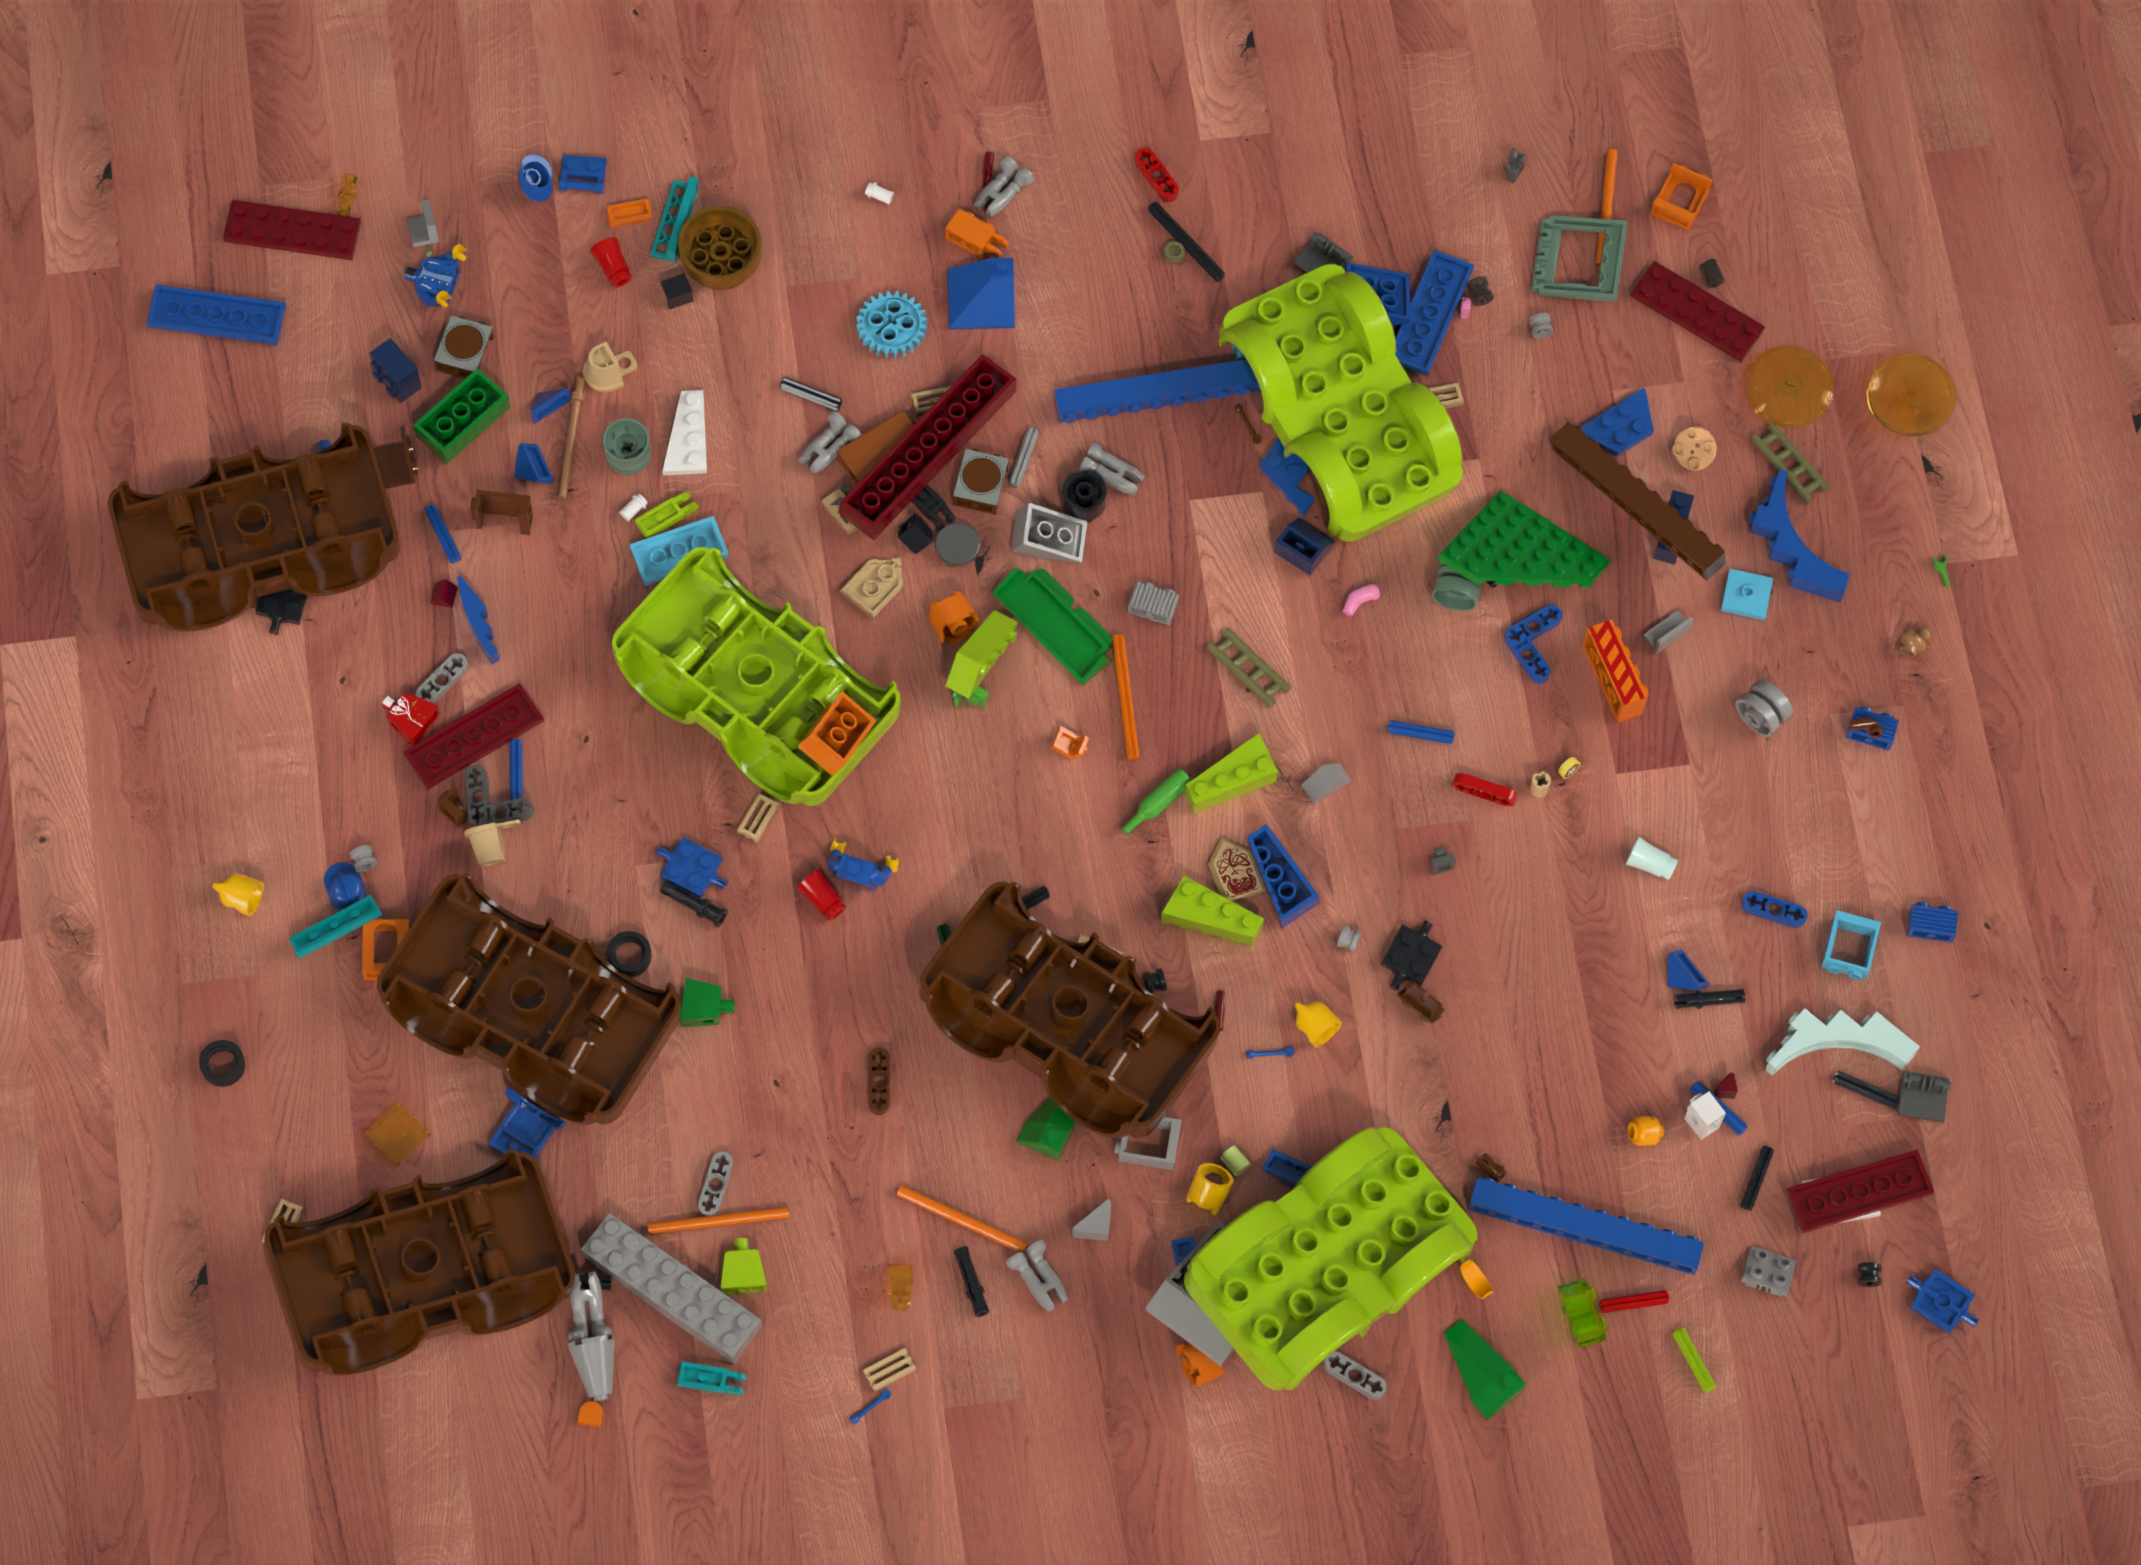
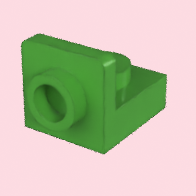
M977 687L968 699L954 691L952 696L954 698V707L959 708L965 698L970 704L985 708L989 701V692Z

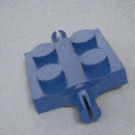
M682 837L677 848L672 852L661 846L658 848L659 850H657L656 855L667 860V864L660 875L662 879L669 880L698 898H701L706 889L712 884L723 890L726 888L725 886H727L728 881L717 876L718 868L723 862V857L685 837Z
M1937 1269L1924 1282H1921L1912 1275L1907 1280V1284L1918 1290L1916 1299L1910 1306V1309L1946 1333L1950 1334L1955 1325L1962 1320L1973 1328L1980 1320L1968 1313L1969 1304L1975 1297V1294Z

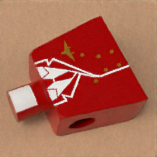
M404 693L398 701L391 696H387L382 703V707L389 711L387 720L390 727L412 746L420 742L440 715L438 705L410 693Z

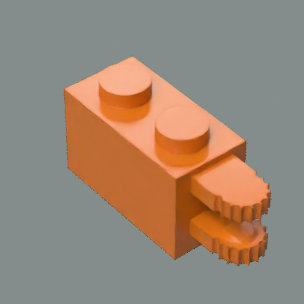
M958 209L945 228V238L981 259L986 253L995 258L1002 256L1001 250L993 246V243L1005 249L1010 244L1005 237L996 233V229L992 224L986 221L983 222L977 219L971 212Z

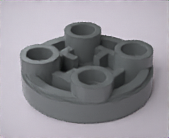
M952 523L940 530L936 537V552L946 566H964L978 558L980 539L972 527L963 523Z

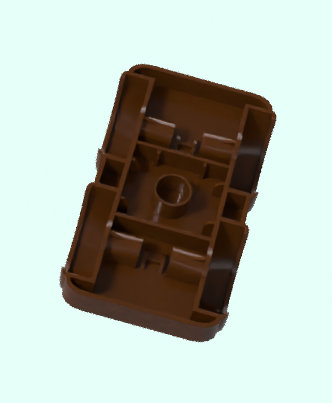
M342 423L339 438L332 445L318 453L305 454L296 459L279 460L265 456L260 448L255 446L246 454L223 460L215 457L211 458L208 473L200 481L187 488L173 489L164 494H143L130 488L127 481H123L118 485V488L110 493L108 498V509L136 611L145 623L149 625L158 624L165 629L173 631H199L223 625L244 614L254 604L257 597L290 588L297 593L308 596L334 595L356 589L376 578L386 568L388 562L396 559L400 551L396 524L371 438L364 428L358 425H351L350 423Z
M467 873L463 875H449L438 884L377 979V990L381 1003L387 1012L415 1037L446 1054L458 1058L469 1059L477 1056L504 1071L506 1077L518 1090L541 1107L566 1120L583 1125H591L595 1122L605 1125L618 1119L681 1018L680 998L671 983L667 984L666 989H656L630 978L606 961L596 950L591 939L584 938L580 940L556 927L550 917L545 925H540L514 915L488 897L479 888L475 878Z
M1003 881L990 885L922 972L919 996L925 1003L931 1019L951 1041L968 1053L983 1060L997 1063L1007 1062L1012 1059L1040 1077L1052 1101L1068 1117L1084 1128L1110 1138H1123L1127 1135L1134 1138H1143L1151 1134L1214 1050L1221 1028V1023L1215 1015V1010L1213 1007H1209L1204 1015L1193 1017L1169 1008L1164 1002L1149 993L1136 973V959L1134 957H1124L1100 942L1099 936L1095 932L1092 933L1089 941L1084 943L1065 940L1053 934L1028 912L1020 896L1021 887L1018 883Z
M509 1149L505 1152L503 1158L491 1167L459 1180L428 1184L422 1182L421 1175H418L413 1179L412 1183L384 1191L379 1188H372L369 1190L368 1195L356 1205L325 1218L293 1223L285 1221L283 1214L278 1215L274 1222L269 1224L266 1229L263 1250L300 1364L311 1372L321 1371L330 1376L358 1374L393 1363L417 1350L428 1339L459 1330L466 1335L474 1336L498 1333L527 1324L555 1309L569 1296L574 1285L575 1272L537 1161L530 1154Z

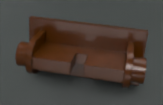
M1409 980L1404 985L1405 989L1397 993L1396 996L1401 999L1402 1003L1416 1011L1422 1020L1433 1024L1442 1017L1440 1015L1445 1010L1442 1007L1443 1004L1431 995L1424 1000L1422 997L1426 991L1416 982Z

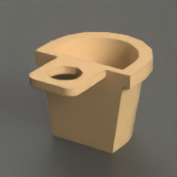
M606 341L595 346L590 351L589 357L583 366V377L585 378V383L591 389L597 392L608 393L624 387L622 376L637 370L638 364L630 351L614 356ZM624 358L631 361V365L625 369L621 368L618 363Z
M520 820L498 824L494 822L464 831L465 838H469L480 867L506 863L501 830L522 825Z

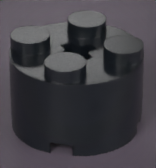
M1090 470L1070 474L1064 481L1062 490V508L1066 514L1085 520L1087 523L1099 517L1105 509L1107 489L1103 478Z

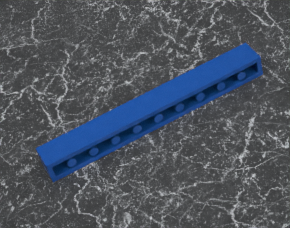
M1247 359L1055 389L1054 401L1059 423H1073L1079 419L1086 418L1092 420L1104 415L1116 416L1123 412L1136 413L1142 409H1160L1167 405L1180 406L1186 402L1193 401L1199 403L1211 398L1224 399L1230 395L1244 396L1250 392H1261V389Z
M1488 1177L1477 1178L1468 1211L1695 1275L1698 1269L1704 1242L1699 1241L1694 1236L1683 1237L1676 1235L1677 1233L1670 1229L1659 1230L1649 1223L1638 1224L1631 1222V1219L1624 1216L1614 1217L1608 1215L1603 1210L1593 1211L1586 1209L1584 1205L1579 1203L1568 1204L1558 1197L1547 1198L1540 1196L1539 1192L1527 1190L1526 1192L1519 1190L1517 1186L1512 1184L1495 1183V1180Z

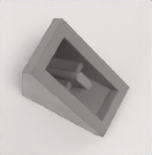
M1340 763L1322 765L1301 787L1312 803L1315 804L1351 783L1352 780Z
M1107 1199L1072 1228V1236L1078 1239L1108 1241L1111 1211L1110 1200Z

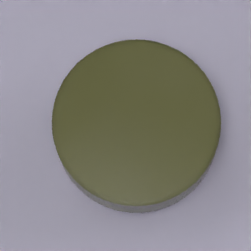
M1171 241L1164 246L1163 257L1168 263L1177 264L1184 259L1185 248L1180 242Z

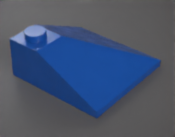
M990 258L948 269L949 329L1015 328L1013 258Z
M1346 262V272L1358 274L1374 289L1389 316L1392 326L1410 323L1409 274Z

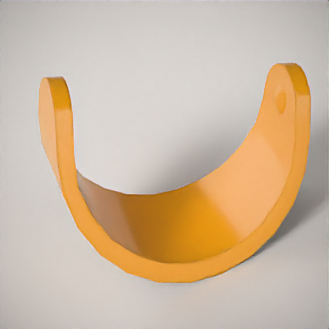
M1469 1259L1460 1266V1271L1466 1284L1478 1298L1483 1300L1494 1293L1489 1281L1473 1260Z

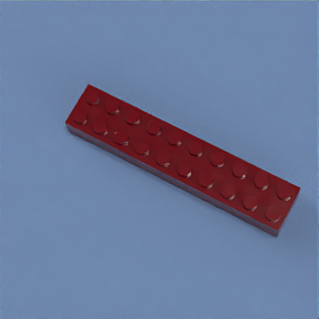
M982 354L840 501V516L875 540L1016 392L1017 379Z

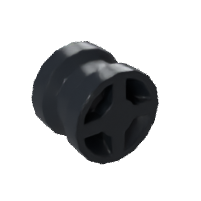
M1162 968L1156 969L1153 973H1143L1145 987L1149 993L1153 994L1156 990H1167Z
M1874 1262L1858 1264V1271L1860 1272L1858 1285L1864 1287H1877L1881 1285V1278L1879 1277L1881 1264Z

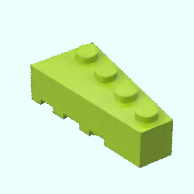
M994 610L957 652L945 687L969 699L999 656L1005 652L1008 644L1014 642L1018 633L1015 631L1018 622Z
M1260 733L1186 784L1185 797L1193 814L1276 782L1278 770Z
M1184 876L1162 911L1161 923L1178 925L1186 930L1193 929L1205 935L1219 936L1224 940L1252 947L1263 929L1264 918Z

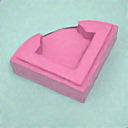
M1470 297L1461 298V319L1469 318Z

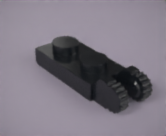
M928 485L911 501L939 530L945 527L943 521L936 515L940 511L951 523L956 520L954 514L946 506V503Z

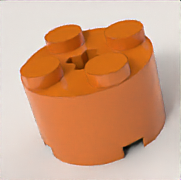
M960 591L952 593L950 597L942 601H934L929 606L928 620L942 643H944V640L948 641L949 644L959 642L972 634L970 630L974 625L976 628L979 626L980 619L968 598L962 595Z
M1184 1341L1176 1345L1177 1356L1182 1355L1183 1362L1180 1363L1181 1368L1188 1381L1192 1385L1195 1384V1388L1214 1381L1225 1373L1223 1365L1219 1366L1189 1342Z

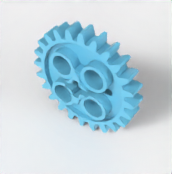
M889 290L886 296L879 292L878 299L871 296V304L864 302L865 309H859L860 316H857V323H859L857 324V331H860L859 339H863V346L869 345L870 352L877 349V356L882 352H885L886 358H888L890 353H893L894 358H897L899 352L906 356L907 349L913 353V345L920 347V340H925L924 333L927 332L925 310H921V303L915 304L914 297L908 300L907 293L900 297L898 291L895 292L894 296H891ZM897 309L899 311L893 313L890 310ZM875 320L881 321V323L874 324L872 322ZM904 325H911L912 327H911V328H904L903 326H904ZM892 336L894 339L887 340L885 337Z

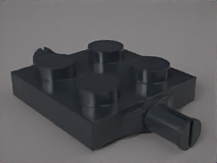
M290 588L261 596L257 604L256 615L270 619L272 624L269 633L273 634L274 632V635H278L281 623L300 625L308 595L297 593Z
M1424 921L1420 931H1414L1402 924L1380 964L1396 975L1390 985V988L1393 989L1396 982H1398L1394 989L1395 991L1399 990L1403 980L1416 982L1421 987L1442 948V945L1427 936L1433 927L1432 923H1429L1425 930L1428 921Z

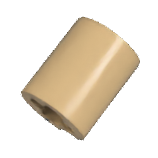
M1542 771L1540 774L1535 773L1533 775L1529 789L1534 797L1542 798L1547 795L1551 783V777L1548 773Z

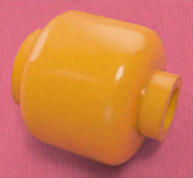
M1637 1116L1628 1124V1137L1637 1146H1654L1663 1137L1664 1127L1655 1116Z

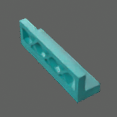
M690 176L688 183L678 180L673 181L650 257L676 263L679 254V234L683 225L691 216L699 191L698 178ZM677 187L686 189L684 196L680 199L675 194ZM679 205L678 215L672 217L670 209ZM673 224L672 234L667 236L663 230L665 227ZM667 242L666 253L657 252L658 246Z
M369 895L288 939L295 955L299 959L382 916V913L372 896Z

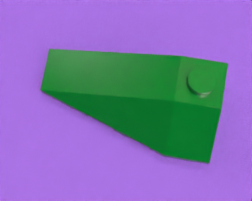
M1049 1097L1026 1120L1016 1142L1059 1161L1077 1123L1068 1117Z
M1463 1319L1444 1333L1453 1358L1461 1372L1463 1382H1465L1470 1399L1487 1421L1524 1392L1526 1383Z

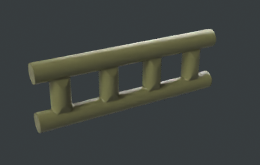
M1774 422L1768 425L1767 429L1771 433L1761 439L1757 434L1751 437L1750 440L1778 472L1779 469L1788 471L1786 481L1807 504L1814 499L1810 493L1818 487L1823 492H1826L1831 487ZM1777 439L1785 449L1775 455L1767 445ZM1791 455L1799 465L1789 471L1781 461ZM1804 471L1813 479L1805 487L1796 479Z
M1229 628L1222 632L1226 639L1218 646L1213 642L1207 645L1206 649L1269 708L1276 703L1272 698L1276 692L1281 689L1286 694L1291 690L1292 687ZM1231 645H1234L1242 653L1234 661L1224 654ZM1248 659L1257 667L1250 676L1239 668ZM1264 674L1274 682L1265 691L1256 683Z

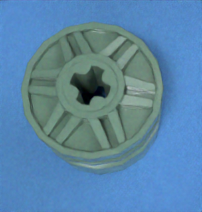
M622 418L614 421L607 427L603 434V447L608 465L615 472L622 475H633L646 468L651 459V445L647 429L641 422Z
M1440 562L1437 572L1438 578L1434 583L1432 598L1441 606L1457 611L1474 610L1480 597L1479 588L1483 584L1471 582Z

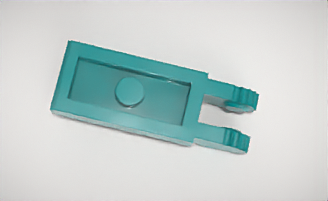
M681 1362L677 1387L743 1396L744 1390L742 1388L726 1385V1381L728 1378L733 1381L744 1382L747 1375L728 1371L726 1368Z

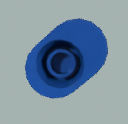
M531 154L526 156L521 162L518 182L524 194L534 201L543 202L551 196L552 169L544 157Z
M344 862L336 863L326 871L324 876L325 888L332 905L338 911L367 897L359 872H356L353 865Z

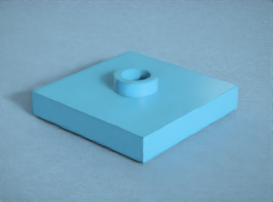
M1729 569L1721 611L1765 621L1773 578Z

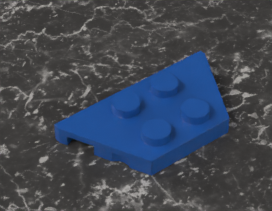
M1642 388L1580 427L1584 431L1585 436L1590 440L1594 439L1600 445V448H1605L1608 452L1619 456L1653 435L1654 429L1646 390Z

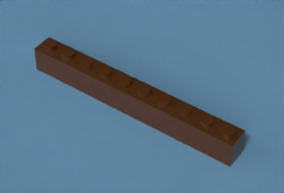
M1568 422L1550 437L1551 449L1703 579L1707 581L1726 564L1725 551L1720 545H1714L1706 533L1695 529L1692 522L1686 517L1682 518L1674 506L1663 502L1661 496L1656 491H1650L1642 479H1636L1631 475L1630 470L1625 465L1618 464L1610 452L1605 453L1594 439L1590 440L1586 437L1584 431L1579 426H1573Z

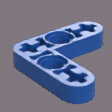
M1555 605L1546 606L1507 629L1504 637L1505 644L1529 678L1536 684H1543L1548 680L1550 667L1534 646L1532 640L1560 624L1562 611ZM1548 614H1556L1555 620L1553 618L1547 619ZM1535 622L1539 625L1540 629L1532 632L1528 629L1527 625ZM1521 634L1518 641L1516 639L1511 640V635L1517 636ZM1528 650L1533 653L1534 657L1526 660L1521 656V653ZM1536 670H1544L1543 676L1540 674L1536 675Z

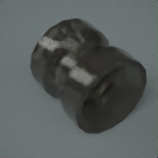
M1485 276L1473 278L1467 283V288L1472 293L1471 299L1475 306L1486 305L1494 299L1492 291L1488 289L1489 282Z

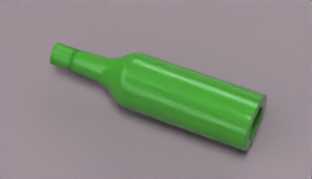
M1176 768L1140 801L1136 815L1121 828L1122 832L1128 835L1141 822L1152 820L1159 816L1185 792L1186 784L1191 781L1189 776L1180 768Z

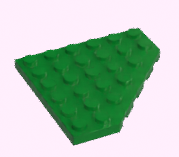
M1501 490L1445 547L1437 559L1475 584H1483L1484 581H1494L1495 584L1512 585L1513 582H1523L1524 586H1541L1542 583H1551L1552 587H1569L1570 584H1579L1581 588H1590L1612 561Z

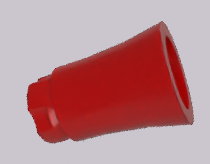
M606 238L591 248L590 253L597 260L613 287H622L632 280L629 272L630 269L622 254L618 238Z
M818 869L808 875L797 887V890L822 915H825L829 921L837 918L846 909V905L831 886L822 869Z

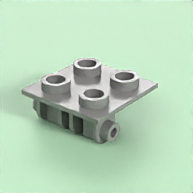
M1751 1246L1741 1282L1745 1283L1744 1286L1756 1288L1758 1284L1759 1291L1764 1286L1766 1287L1765 1293L1770 1288L1769 1293L1780 1298L1781 1296L1786 1297L1796 1260Z

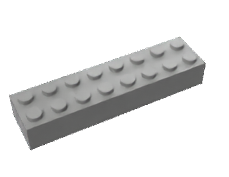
M610 1213L581 1249L583 1259L607 1276L611 1275L614 1281L733 1365L762 1329L761 1319Z

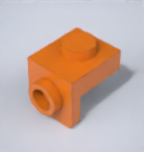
M1060 726L1055 732L1050 748L1073 760L1086 753L1089 736L1083 735L1079 737Z

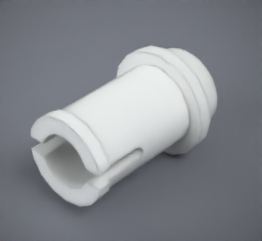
M870 182L865 191L869 199L873 197L888 205L894 196L893 191L878 186L876 182Z
M641 494L633 495V499L619 511L626 521L629 522L641 509L646 508L645 505L648 502Z

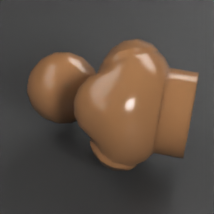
M1928 627L1919 628L1917 633H1914L1913 629L1905 630L1900 636L1901 646L1899 651L1908 658H1915L1917 654L1923 653L1927 647L1926 643H1931V630Z

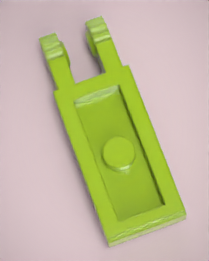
M686 491L675 498L668 499L636 518L635 524L647 539L682 520L685 516L694 513L699 506L696 502H692L683 508L679 507L691 498L689 492Z

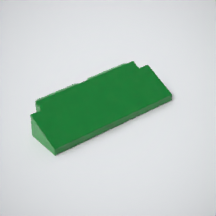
M1015 567L991 592L1082 685H1085L1112 662L1105 654L1112 648L1110 645L1113 642L1112 636L1084 608L1078 607L1075 610L1072 607L1074 598L1045 569L1033 570L1027 575L1022 569Z

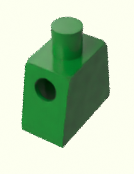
M685 978L681 1026L718 1025L721 1013L734 1014L735 1000L722 999L723 993L720 986Z

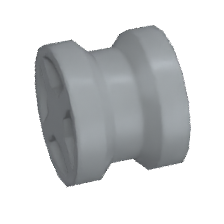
M1538 313L1529 318V324L1533 327L1531 332L1533 338L1541 339L1553 334L1554 330L1550 325L1551 317L1549 314Z
M363 845L350 852L351 860L355 861L354 867L356 872H365L377 865L376 858L372 857L373 851L371 846Z
M1345 925L1337 946L1347 947L1349 951L1355 952L1362 931H1353L1349 926Z

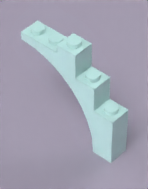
M1804 1008L1800 1014L1795 1012L1789 1019L1788 1023L1790 1026L1787 1030L1789 1034L1781 1042L1783 1047L1778 1052L1774 1050L1766 1059L1768 1064L1765 1070L1769 1074L1774 1075L1782 1066L1798 1056L1827 1048H1852L1869 1052L1887 1060L1902 1070L1916 1055L1920 1046L1878 1012L1872 1017L1868 1015L1859 1025L1842 1010L1836 1016L1832 1013L1822 1023Z

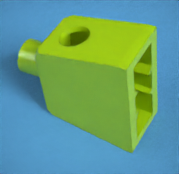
M747 1238L735 1239V1251H727L724 1255L721 1291L725 1295L767 1292L766 1279L759 1251L757 1249L749 1250Z

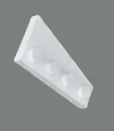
M703 390L681 391L662 471L663 475L707 473Z

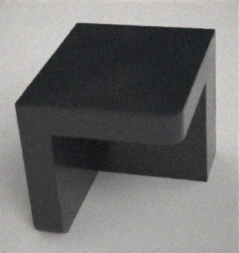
M685 273L661 281L669 309L693 302V291Z
M916 514L899 525L898 538L914 554H917L932 543L933 531Z

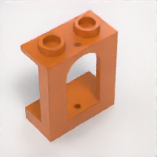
M1673 163L1664 186L1653 202L1650 214L1690 231L1710 191L1713 180L1705 174H1698L1689 170L1684 165ZM1679 184H1689L1695 190V196L1688 210L1668 202L1674 189Z
M378 917L363 925L362 974L364 980H377L386 963H374L375 931H397L398 947L411 927L409 919L393 917L392 919L383 920Z

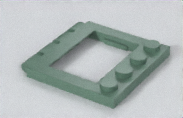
M1550 215L1549 219H1542L1539 231L1541 236L1538 238L1536 251L1538 255L1535 258L1533 271L1535 275L1532 278L1531 291L1538 292L1539 296L1617 302L1628 221ZM1562 230L1605 233L1597 287L1574 283L1554 284Z

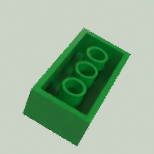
M477 368L413 424L415 436L447 464L510 408L509 396Z

